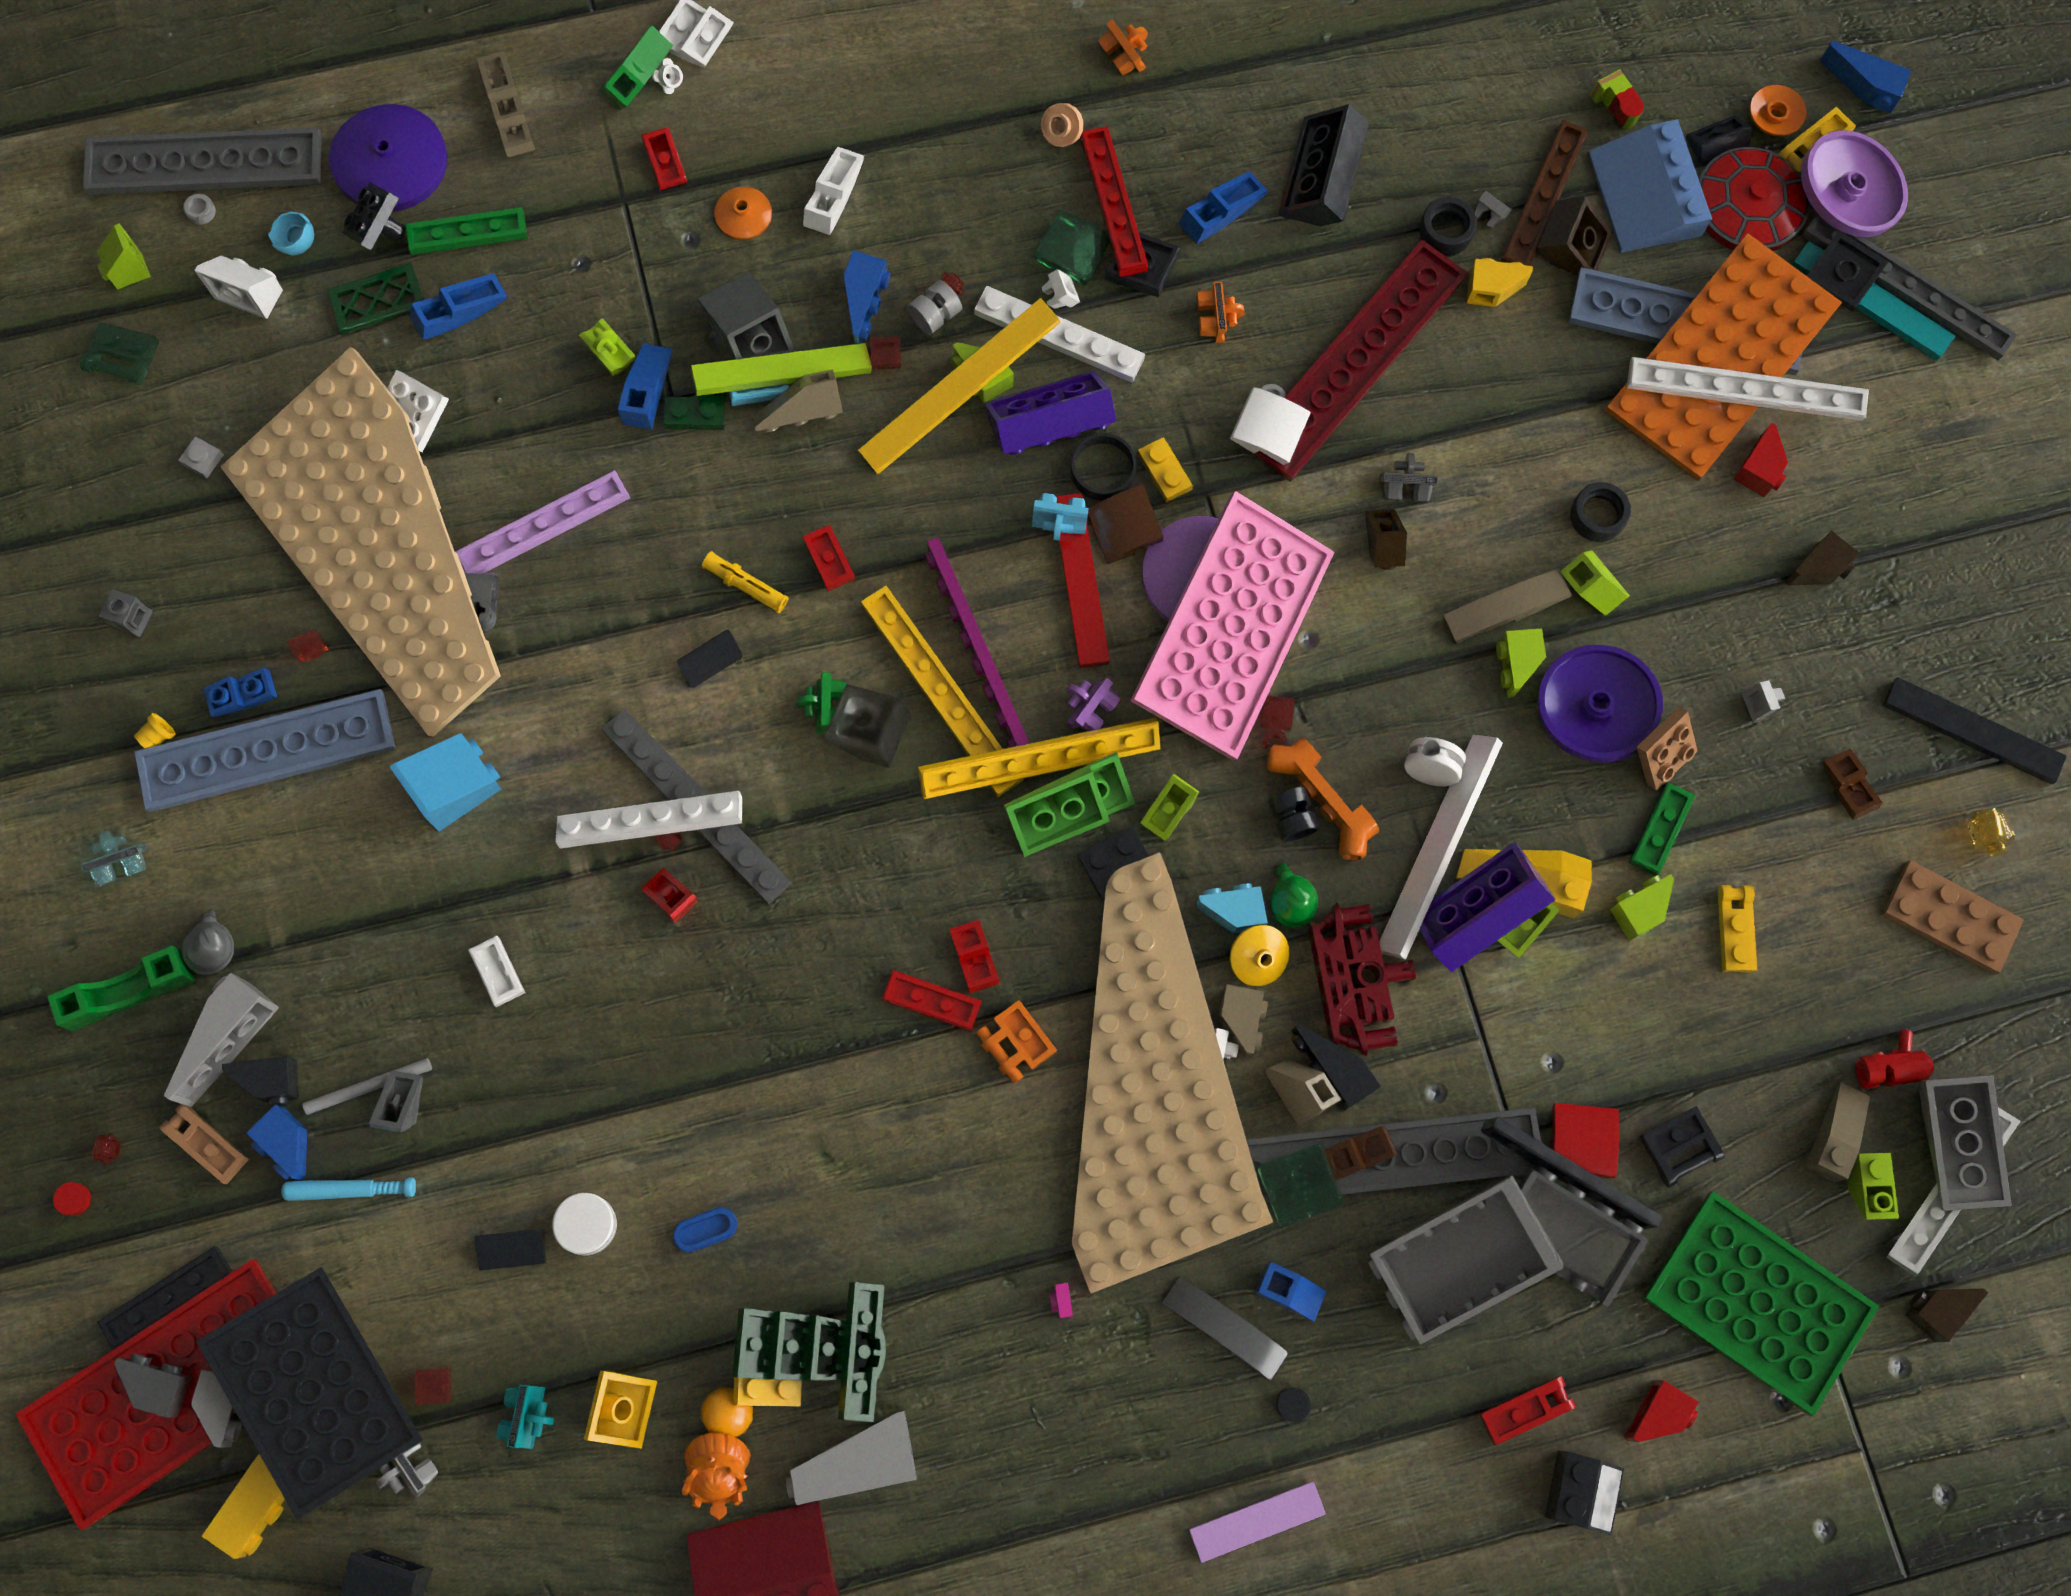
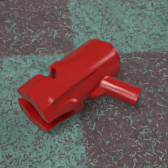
M1904 1029L1899 1031L1897 1049L1888 1054H1884L1881 1051L1867 1056H1860V1060H1857L1855 1063V1072L1862 1089L1878 1088L1882 1082H1884L1885 1086L1892 1087L1893 1085L1929 1080L1930 1075L1934 1072L1933 1060L1922 1050L1911 1051L1913 1032Z

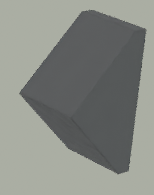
M391 1070L369 1126L402 1133L415 1125L423 1083L422 1075Z

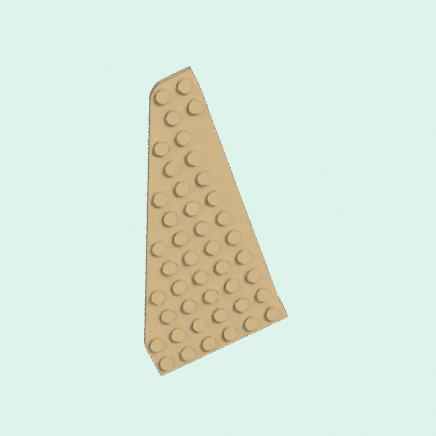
M1160 852L1116 870L1110 877L1105 892L1072 1246L1090 1294L1273 1223L1259 1186L1173 884Z

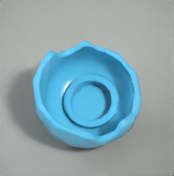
M291 211L281 214L273 222L268 236L272 241V246L279 252L295 256L303 254L311 247L314 241V228L304 214Z

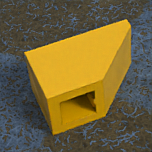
M1491 258L1475 259L1469 272L1466 304L1496 307L1526 286L1533 272V266H1526L1520 262H1497Z

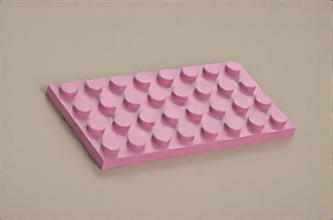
M1233 492L1212 531L1130 701L1232 761L1238 759L1335 552L1238 492Z

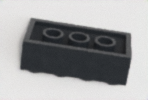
M1350 104L1304 117L1278 213L1281 217L1320 227L1344 221L1369 125Z

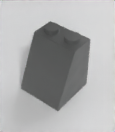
M750 272L698 298L708 323L732 360L795 352L778 306Z

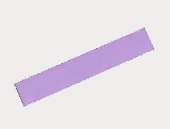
M614 470L455 552L458 554L464 573H485L630 499V496Z

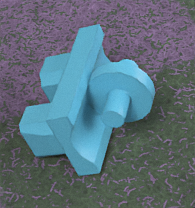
M1043 493L1040 499L1034 502L1032 527L1054 531L1053 540L1056 541L1060 540L1061 532L1085 535L1089 508L1085 507V500L1073 497L1069 499V503L1066 505L1057 503V497L1054 494Z

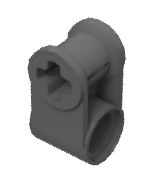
M465 573L472 593L471 600L477 617H479L478 620L483 633L488 632L496 624L497 599L499 596L498 576L496 573Z

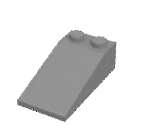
M232 973L222 977L214 985L213 993L205 1003L164 1093V1096L171 1101L192 1107L223 1072L222 1064L231 1063L279 1009L278 1005L256 987Z
M1965 1076L1921 1080V1082H1918L1922 1114L1942 1210L2012 1206L1994 1076Z

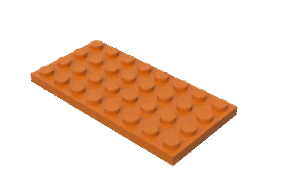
M1747 233L1646 359L1783 377L1842 302ZM1626 383L1604 411L1699 481L1756 411L1758 406L1628 389Z

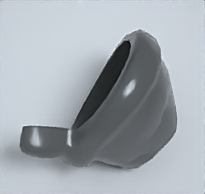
M213 909L202 914L201 922L187 933L181 946L184 963L187 968L197 974L211 975L218 973L230 963L234 955L232 935L224 925L217 921Z

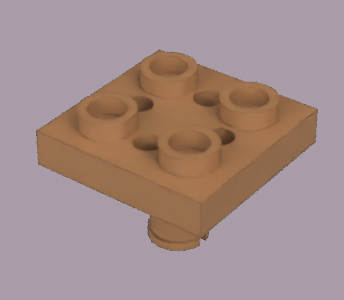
M1680 707L1675 709L1637 746L1647 786L1656 791L1665 782L1670 781L1675 772L1686 762H1689L1698 751L1689 714Z

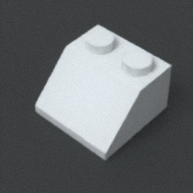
M219 256L197 265L194 270L214 299L265 319L269 317L283 291L276 280L275 274L265 268H260L259 270L252 268L239 258L231 260Z

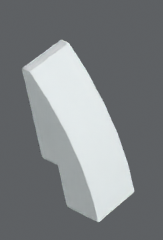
M837 146L818 177L815 192L804 208L803 226L827 235L831 234L852 192L864 160L863 155Z

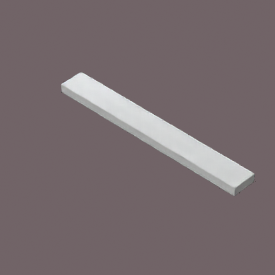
M1632 357L1630 360L1627 380L1628 389L1860 421L1866 418L1869 389L1637 357Z
M1472 736L1465 751L1466 760L1462 768L1461 779L1457 784L1449 786L1379 941L1382 955L1406 960L1503 744L1497 737Z

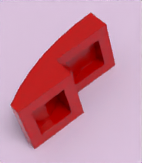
M976 920L949 929L969 993L1000 984L980 921Z

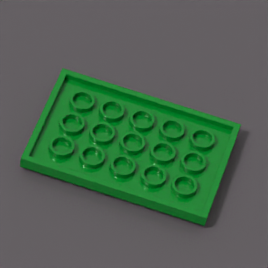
M1710 1191L1642 1298L1808 1416H1815L1880 1307L1714 1191Z

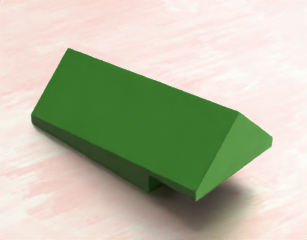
M1114 752L1005 804L1004 807L1022 853L1026 857L1110 822L1108 815L1132 806L1135 802L1117 752Z

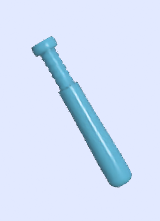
M407 1177L404 1181L374 1182V1180L287 1181L282 1186L281 1194L286 1201L373 1197L375 1194L397 1193L404 1194L405 1197H413L416 1192V1181L413 1177Z

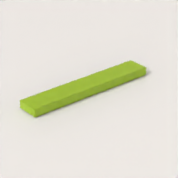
M866 343L691 365V373L697 396L792 384L804 375L832 369L835 378L869 374L872 370Z

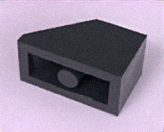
M289 1056L222 1064L223 1072L256 1099L268 1102L270 1107H273L275 1104L285 1106L288 1105V1100L299 1098L297 1060Z

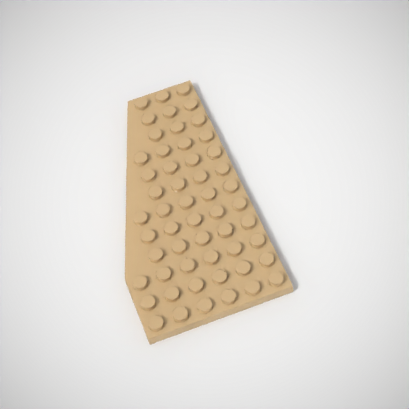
M350 347L221 466V469L426 734L434 737L500 678L501 675L489 641L485 639L471 600L472 593L458 554L454 552L440 512L441 506L427 466L423 464L410 428V418L357 350Z

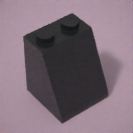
M373 1548L351 1552L339 1596H424L433 1568Z

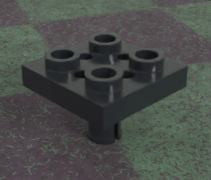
M369 182L368 186H365L360 191L357 199L359 203L354 212L349 213L344 221L345 229L342 233L370 250L373 248L381 232L393 238L396 242L400 241L404 236L406 226L389 217L399 198Z

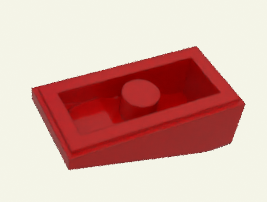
M669 127L642 134V142L660 191L687 183Z

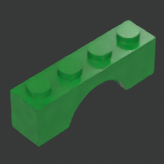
M170 946L141 958L140 963L135 968L122 975L100 982L78 983L47 997L56 1025L73 1032L196 981L192 971L187 968L182 959L181 950Z

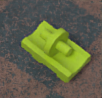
M603 318L594 327L579 335L583 343L612 376L620 375L630 367V363L636 360L633 352Z

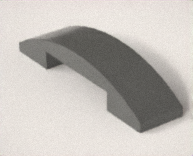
M1180 1276L1161 1303L1183 1320L1191 1323L1238 1356L1244 1363L1270 1381L1288 1354L1285 1349L1256 1327Z

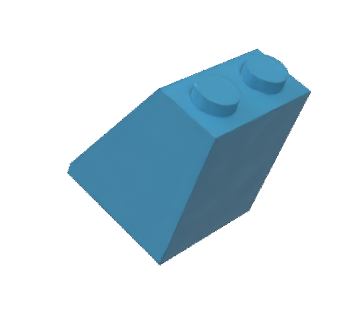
M462 733L390 766L423 816L438 831H441L502 790L496 782L500 778L498 772L490 762L484 765L479 758L483 754L481 748L473 738L467 741Z

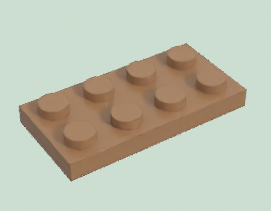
M1912 860L1906 862L1882 913V916L1994 975L2001 973L2024 919Z

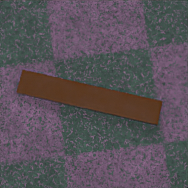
M1562 120L1500 262H1520L1526 266L1531 265L1556 200L1560 198L1589 130Z

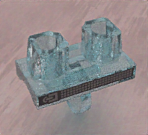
M109 830L100 832V842L91 845L95 854L104 851L106 855L80 864L83 873L90 871L97 886L117 880L111 864L121 860L127 876L146 870L142 853L148 850L143 842L118 851L117 846L126 843L125 836L122 834L113 837Z

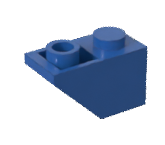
M275 1104L247 1132L254 1140L250 1145L261 1156L266 1157L269 1155L276 1162L273 1165L275 1171L286 1180L289 1177L302 1180L306 1176L308 1130L286 1108Z
M1269 1262L1265 1265L1254 1295L1315 1322L1327 1291L1303 1276L1273 1262Z

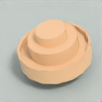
M1057 103L1050 106L1044 112L1041 119L1043 136L1054 146L1065 147L1074 144L1080 138L1083 131V119L1076 107L1068 103Z

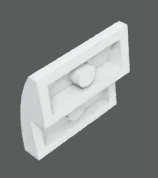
M680 0L659 32L673 44L669 51L671 54L705 68L734 22L710 6L706 10L692 0Z
M1254 387L1249 393L1230 439L1253 453L1261 451L1285 465L1290 462L1311 412L1281 396Z

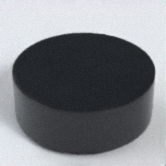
M1288 1388L1279 1394L1276 1407L1283 1419L1290 1422H1299L1308 1416L1311 1402L1303 1390Z

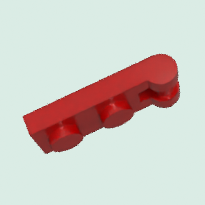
M1562 1376L1552 1378L1535 1388L1479 1413L1493 1445L1503 1443L1576 1408L1572 1397L1568 1398L1563 1388L1566 1384ZM1552 1393L1556 1404L1551 1407L1545 1395Z

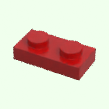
M830 525L802 536L827 591L855 580V575Z

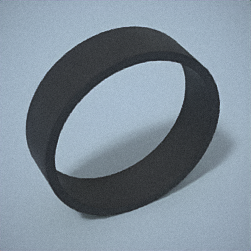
M1108 433L1091 435L1082 440L1073 452L1071 460L1072 480L1081 493L1089 498L1103 501L1131 487L1137 466L1135 453L1125 440L1116 435ZM1095 444L1116 446L1128 456L1132 465V473L1129 479L1116 489L1107 491L1093 489L1083 483L1077 475L1075 461L1079 454L1087 447Z

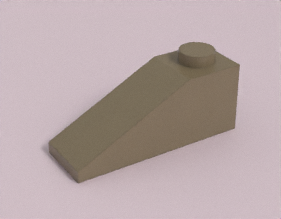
M1842 1082L1838 1083L1804 1167L1805 1169L1832 1182L1849 1178L1861 1146L1870 1100L1869 1095Z

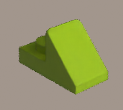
M1173 774L1140 823L1166 841L1184 814L1193 806L1199 791Z
M1552 903L1497 941L1520 958L1560 909Z

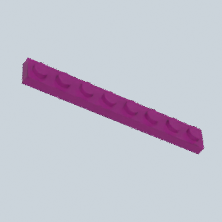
M939 537L927 541L928 552L924 553L929 569H935L939 576V579H936L939 592L942 597L947 595L951 605L947 606L950 617L954 623L959 622L962 631L959 632L961 642L965 649L970 648L974 658L971 659V664L976 675L982 674L986 685H983L982 688L989 703L994 701L998 710L994 715L1001 730L1005 728L1010 739L1006 740L1008 748L1030 744Z

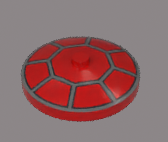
M1741 147L1728 150L1711 160L1699 177V182L1712 217L1705 231L1718 243L1731 250H1735L1747 233L1772 251L1781 249L1798 235L1808 218L1810 202L1802 185L1801 174L1788 160L1772 151L1756 147Z

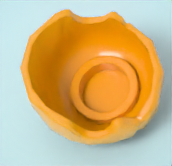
M719 1387L707 1394L701 1405L700 1419L709 1433L715 1434V1432L738 1437L746 1432L752 1422L753 1406L733 1405L734 1388Z

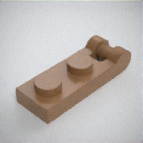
M179 1104L175 1109L176 1114L169 1121L165 1120L159 1126V1129L220 1182L228 1184L249 1158L202 1119L191 1107ZM186 1121L189 1122L191 1125L182 1133L180 1128Z

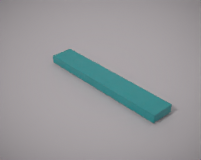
M1809 241L1792 263V266L1807 276L1824 250ZM1875 283L1872 284L1856 307L1857 310L1936 361L1939 360L1955 338L1954 334Z

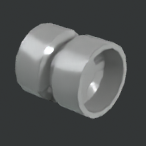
M943 280L936 281L925 290L926 296L920 294L907 305V310L912 320L927 335L933 334L943 326V319L950 320L962 310V304L958 296Z

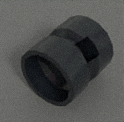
M1305 787L1286 790L1268 800L1273 817L1279 819L1277 829L1282 842H1291L1305 838L1320 829L1315 813L1308 810L1311 802Z

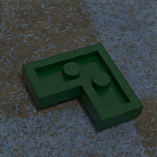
M695 391V397H665V429L724 430L726 392L697 396Z

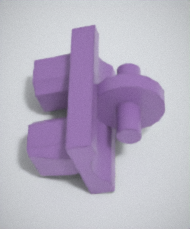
M1105 678L1103 681L1097 680L1090 690L1091 684L1086 680L1083 681L1080 687L1070 684L1067 692L1072 698L1067 705L1071 709H1075L1078 703L1080 704L1066 724L1072 729L1080 727L1086 732L1100 729L1104 720L1093 712L1095 708L1099 705L1105 711L1110 712L1120 701V697L1111 689L1113 682L1108 678Z

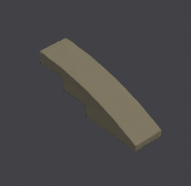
M504 51L477 58L507 157L535 150Z
M1558 568L1475 600L1444 614V617L1458 644L1481 632L1486 631L1488 633L1513 620L1516 622L1572 595Z

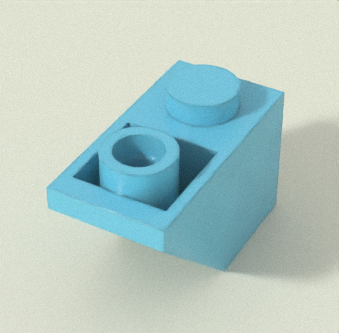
M1249 883L1234 886L1233 891L1221 892V888L1208 889L1203 891V895H1199L1196 901L1197 909L1233 934L1242 933L1247 928L1255 925H1267L1268 923L1261 886L1252 887V884Z

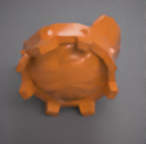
M715 1432V1434L706 1433L691 1441L684 1453L687 1471L686 1479L683 1481L682 1494L688 1495L689 1493L691 1495L693 1507L699 1509L702 1503L712 1505L710 1507V1515L720 1520L727 1514V1506L725 1504L733 1501L734 1505L738 1506L743 1502L742 1492L747 1490L745 1479L748 1477L745 1475V1470L751 1456L747 1446L734 1436Z

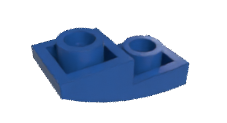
M264 667L238 679L229 676L203 688L210 715L213 717L245 710L278 698L271 672Z

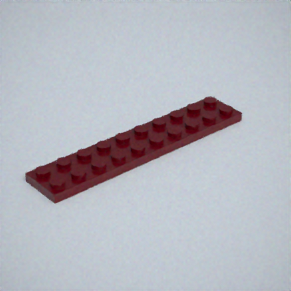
M1422 239L1285 396V399L1311 412L1290 462L1283 465L1261 451L1251 453L1291 482L1466 279L1468 272Z

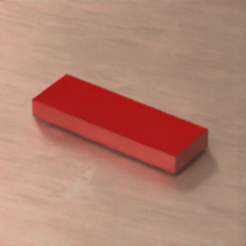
M892 970L882 997L884 1002L969 1032L973 1029L982 1004L981 1000Z

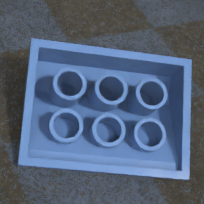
M1678 119L1651 124L1588 152V157L1620 253L1697 238L1703 235L1712 217Z

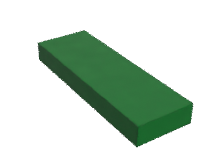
M1670 782L1664 785L1628 862L1629 864L1653 876L1660 875L1696 795Z

